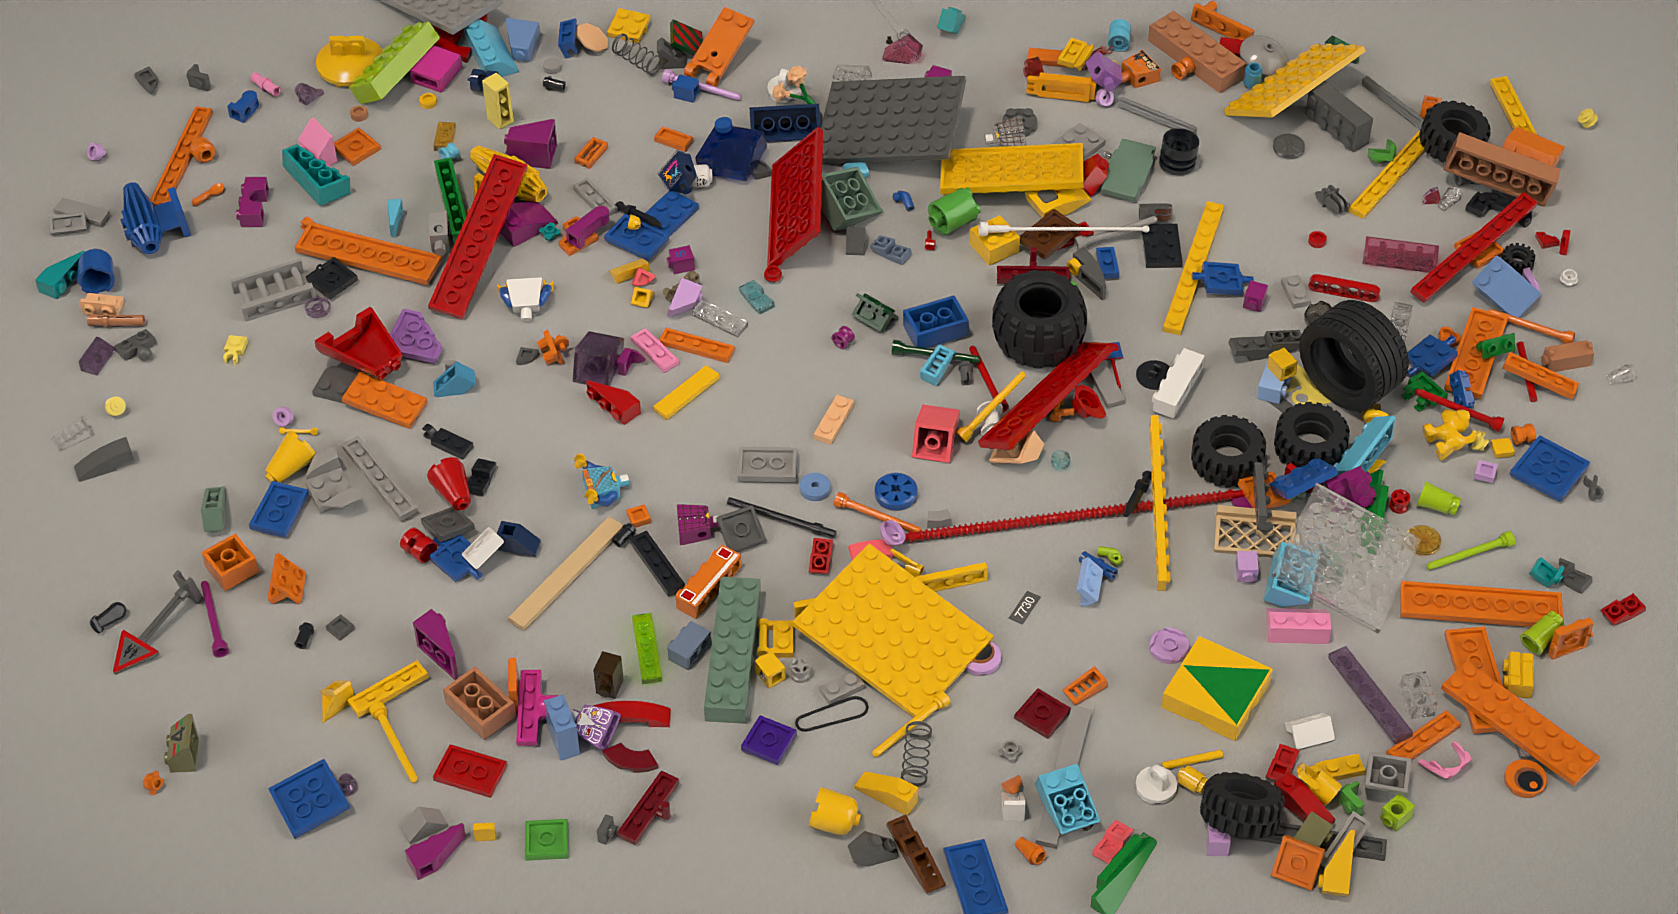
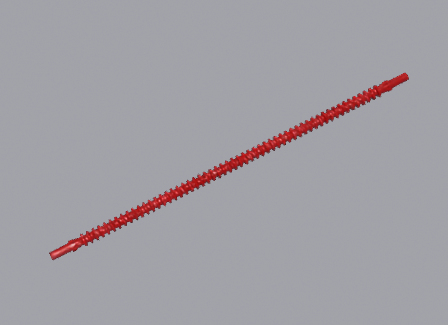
M1233 489L1225 492L1219 490L1218 493L1213 491L1212 494L1208 492L1207 495L1205 493H1202V495L1197 493L1196 496L1191 494L1190 497L1188 495H1185V497L1181 495L1180 498L1175 496L1174 499L1169 497L1168 500L1166 498L1163 499V504H1166L1167 508L1170 507L1172 509L1173 506L1178 508L1179 505L1181 507H1184V505L1189 507L1190 504L1194 506L1195 503L1198 505L1203 503L1205 505L1206 502L1211 504L1212 501L1217 503L1218 500L1219 502L1223 500L1232 501L1234 498L1244 497L1245 495L1242 490L1233 491ZM1147 500L1146 503L1141 501V503L1137 504L1132 514L1135 511L1140 513L1141 510L1142 512L1146 510L1150 512L1153 509V500L1152 502ZM1120 503L1119 506L1114 504V507L1109 505L1107 508L1106 506H1103V508L1098 506L1097 509L1092 507L1091 510L1089 508H1086V510L1082 508L1080 511L1076 509L1075 512L1070 510L1069 513L1067 511H1064V513L1059 511L1058 514L1053 512V515L1050 513L1045 515L1043 513L1042 516L1037 514L1036 517L1031 515L1030 518L1028 516H1025V518L1021 516L1020 519L1015 517L1014 520L1009 518L1008 521L1006 519H1003V521L998 519L997 522L992 520L991 523L989 521L986 523L982 521L981 524L976 522L975 525L970 523L969 526L967 524H964V526L959 524L958 527L953 525V528L948 526L946 529L945 527H942V529L937 527L936 530L931 528L930 531L928 529H925V531L920 529L919 532L908 531L905 534V541H909V543L917 540L923 541L924 539L928 541L929 538L934 540L935 537L938 539L943 537L945 539L946 536L951 538L952 535L957 537L958 534L960 536L963 534L967 536L968 533L973 535L974 532L979 534L980 531L982 533H985V531L990 533L991 530L996 532V529L999 531L1004 529L1006 531L1007 528L1012 530L1013 527L1018 529L1019 526L1021 528H1024V526L1029 528V525L1034 527L1035 524L1040 526L1041 523L1045 526L1046 523H1049V525L1052 522L1057 524L1058 521L1060 523L1063 521L1067 523L1068 520L1073 522L1074 519L1079 521L1080 518L1082 520H1085V518L1089 520L1090 517L1095 519L1096 516L1099 518L1101 516L1106 518L1107 515L1112 517L1113 514L1115 516L1119 513L1123 515L1127 503L1125 505Z

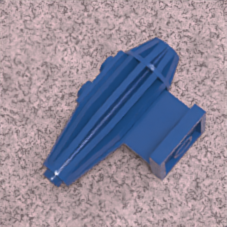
M131 182L123 187V210L121 211L123 218L120 221L123 229L127 228L124 231L127 241L131 240L133 247L136 246L145 254H154L159 250L164 231L181 227L184 237L191 236L175 187L168 189L171 201L156 206L153 205L138 183Z

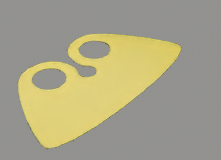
M1297 365L1296 375L1291 377V386L1287 389V392L1293 391L1297 385H1300L1302 389L1296 390L1292 394L1293 402L1295 404L1301 403L1296 400V396L1298 394H1305L1308 397L1307 402H1312V404L1317 402L1322 403V405L1331 403L1315 387L1305 369Z

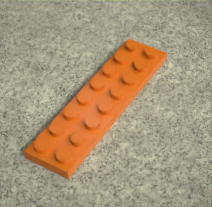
M311 222L295 245V252L325 260H330L334 257L345 265L424 285L429 284L442 262V256Z
M1400 581V617L1532 627L1550 611H1554L1563 618L1561 592Z
M1468 661L1441 686V690L1572 786H1575L1600 760V756Z

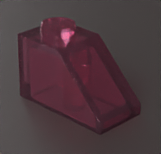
M908 33L885 48L882 60L909 64L921 57L923 45Z

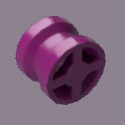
M841 326L839 332L832 334L831 339L838 348L845 349L848 343L855 339V335L849 327Z

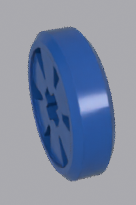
M888 473L880 477L875 484V499L886 509H906L917 498V485L906 474Z

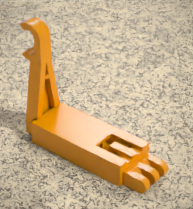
M1040 73L1039 77H1027L1026 93L1038 95L1037 97L1089 102V99H1095L1097 83L1094 82L1092 76L1087 78Z

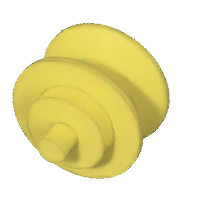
M1585 109L1578 116V121L1585 128L1594 126L1598 119L1597 114L1592 109Z
M112 397L105 403V410L111 416L122 414L126 408L124 400L120 397Z
M1472 430V432L1477 434V439L1473 441L1471 449L1484 451V447L1489 442L1488 439L1483 438L1486 433L1484 431Z

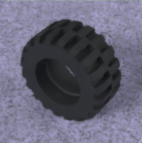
M1453 100L1450 102L1443 101L1433 105L1427 111L1420 129L1419 138L1424 150L1430 153L1432 158H1437L1439 162L1444 163L1458 136L1450 131L1458 134L1460 132L1488 142L1491 128L1487 118L1483 116L1480 110L1477 111L1474 106H1468L1464 102L1458 103Z
M1312 402L1295 404L1294 408L1292 406L1280 415L1277 421L1274 438L1276 454L1283 463L1286 462V466L1292 463L1296 467H1303L1313 459H1321L1332 466L1340 463L1342 455L1348 447L1350 429L1345 418L1341 417L1337 410H1332L1331 406H1323L1319 402L1316 404H1312ZM1312 433L1321 436L1326 441L1311 443L1302 440L1298 435Z
M1227 415L1212 417L1210 421L1206 420L1194 434L1191 451L1192 465L1197 470V473L1201 477L1204 476V480L1209 483L1213 482L1214 485L1219 487L1224 485L1225 488H1231V486L1239 487V479L1253 475L1255 462H1260L1264 466L1266 439L1263 436V432L1257 429V425L1253 422L1249 423L1248 419L1244 417L1242 419L1238 418L1237 415H1232V417ZM1230 446L1240 450L1243 454L1226 456L1217 452L1215 448Z
M1222 772L1221 774H1214L1206 781L1200 805V814L1203 820L1209 823L1210 827L1218 829L1221 833H1227L1229 836H1237L1242 839H1264L1272 836L1279 829L1285 799L1277 786L1272 785L1267 780H1262L1261 777H1254L1247 773Z

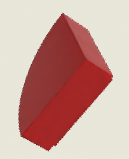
M1564 229L1559 249L1560 255L1566 256L1571 230Z
M1536 232L1535 237L1542 249L1559 246L1560 241L1557 237L1547 235L1545 232Z

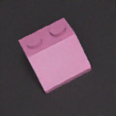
M311 118L298 139L299 145L314 154V158L322 159L326 162L327 166H330L337 162L333 136L317 120Z

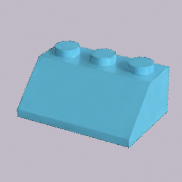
M1281 542L1273 554L1263 600L1280 607L1308 604L1319 555Z

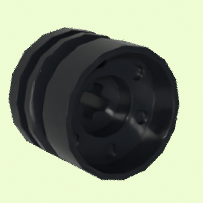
M1174 128L1165 132L1159 156L1161 168L1174 175H1184L1193 171L1199 149L1198 136L1192 131L1183 128Z

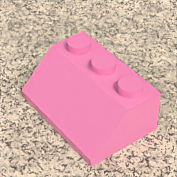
M1266 608L1268 643L1329 644L1331 620L1330 613L1326 609Z

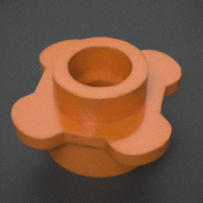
M156 770L148 773L143 779V787L149 790L150 795H155L157 790L164 784V779L160 778L159 771Z

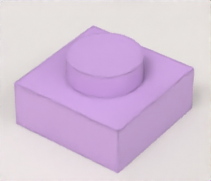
M1479 460L1474 479L1493 483L1498 464Z

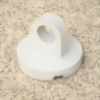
M781 69L779 76L772 78L768 82L767 92L772 100L776 101V98L772 97L773 88L780 83H783L785 90L790 91L791 94L801 95V89L796 84H788L787 74L790 73V70ZM784 97V98H783L782 100H780L779 102H781V103H787V102H790V100H792V99L796 100V98H792V97L785 98V97Z
M1154 764L1143 769L1138 774L1135 785L1136 792L1142 800L1149 804H1166L1176 795L1177 780L1170 770Z

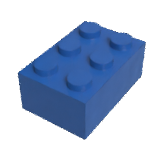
M955 295L903 310V326L915 347L928 348L968 336L969 320Z

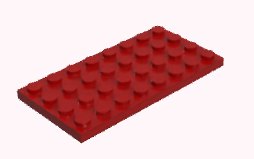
M819 127L772 164L767 267L782 265L786 259L793 256L796 251L805 247L809 241L820 234L824 139L823 130Z

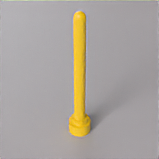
M1021 371L968 426L960 427L956 431L957 435L967 443L972 438V431L1026 377V373Z
M939 691L934 695L935 698L929 706L872 751V755L874 757L880 756L906 735V726L909 723L915 721L922 722L935 710L946 708L951 703L947 694ZM917 725L909 726L908 730H912Z
M383 702L374 703L369 708L370 714L374 719L379 720L412 783L417 782L418 776L386 717L387 708Z

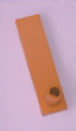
M1210 1L1205 6L1198 3L1193 6L1191 20L1232 39L1245 40L1254 35V29L1215 12L1214 10L1217 9L1215 1Z

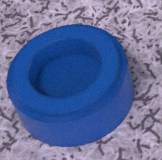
M721 117L715 121V129L719 133H727L733 128L732 120L729 117Z

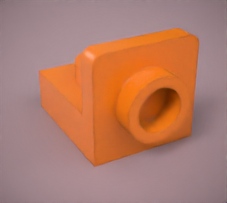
M1424 95L1420 116L1425 118L1427 111L1433 105L1441 103L1442 98Z

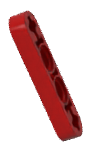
M1313 274L1308 283V287L1315 292L1367 302L1378 301L1381 292L1380 288L1374 284L1321 274ZM1331 285H1338L1340 288H1333ZM1349 288H1355L1358 291L1353 292Z

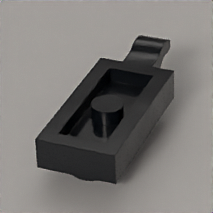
M427 423L422 428L423 431H426L423 436L431 439L432 446L462 460L473 448V442L446 429L440 428L437 431L432 425Z

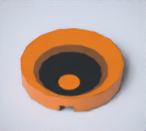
M1519 759L1507 766L1504 782L1513 794L1522 798H1532L1544 791L1547 775L1544 769L1536 762Z

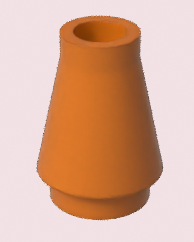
M1020 837L1015 843V847L1019 849L1030 864L1039 865L1044 861L1046 851L1043 846L1024 837Z

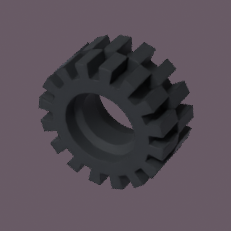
M1511 243L1510 246L1507 245L1503 249L1501 259L1522 276L1523 269L1530 267L1532 271L1536 255L1533 249L1530 250V246L1525 247L1523 243L1522 246L1519 243H1516L1514 246ZM1513 258H1519V259H1522L1523 261H1517V260H1514Z

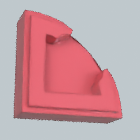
M638 268L631 285H646L656 275Z

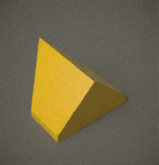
M335 680L320 691L322 695V724L348 706L347 700L354 696L350 680Z

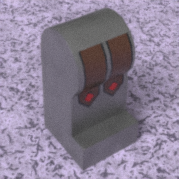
M1167 203L1139 204V220L1155 216L1157 217V222L1171 221L1172 205Z

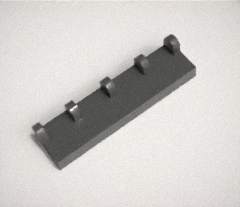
M1260 462L1254 463L1252 475L1257 530H1272L1273 524L1266 522L1267 518L1272 517V511L1266 508V505L1271 503V499L1265 496V492L1269 491L1270 487L1269 484L1264 483V480L1268 479L1269 476L1268 472L1263 471V464Z

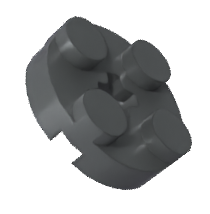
M1009 108L1003 116L1002 127L1004 125L1008 127L1004 131H1011V127H1009L1010 122H1007L1009 119L1011 126H1014L1012 131L1018 130V128L1019 130L1024 129V133H1020V136L1027 137L1030 135V132L1033 130L1035 132L1037 129V117L1030 108ZM1017 122H1022V124H1023V125L1018 124V125H1019L1018 127L1015 126V125H1017Z

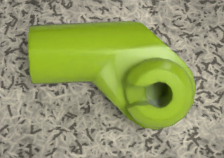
M1098 547V556L1107 557L1115 566L1123 562V557L1116 548Z

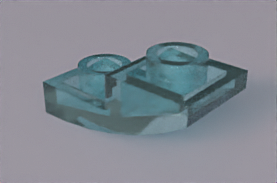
M755 280L738 287L745 300L757 313L762 314L775 307L774 301L764 293L763 287Z

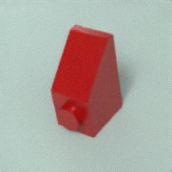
M1099 154L1083 161L1084 188L1080 189H1083L1089 197L1094 195L1108 176L1109 163Z

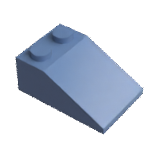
M1497 255L1472 281L1476 291L1506 314L1518 318L1541 295L1534 286Z

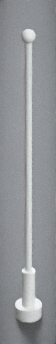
M979 222L978 233L979 236H987L988 233H1008L1009 231H1143L1146 233L1149 231V226L1009 227V225H988V222Z

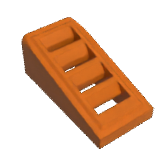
M1094 666L1062 691L1076 706L1108 686V682ZM1088 682L1091 687L1088 688L1085 683ZM1081 686L1085 692L1082 693L1078 687ZM1075 690L1079 696L1076 698L1071 691Z

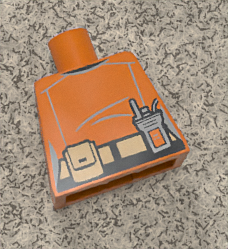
M1140 50L1122 62L1121 84L1128 81L1134 88L1159 82L1161 68L1143 50Z

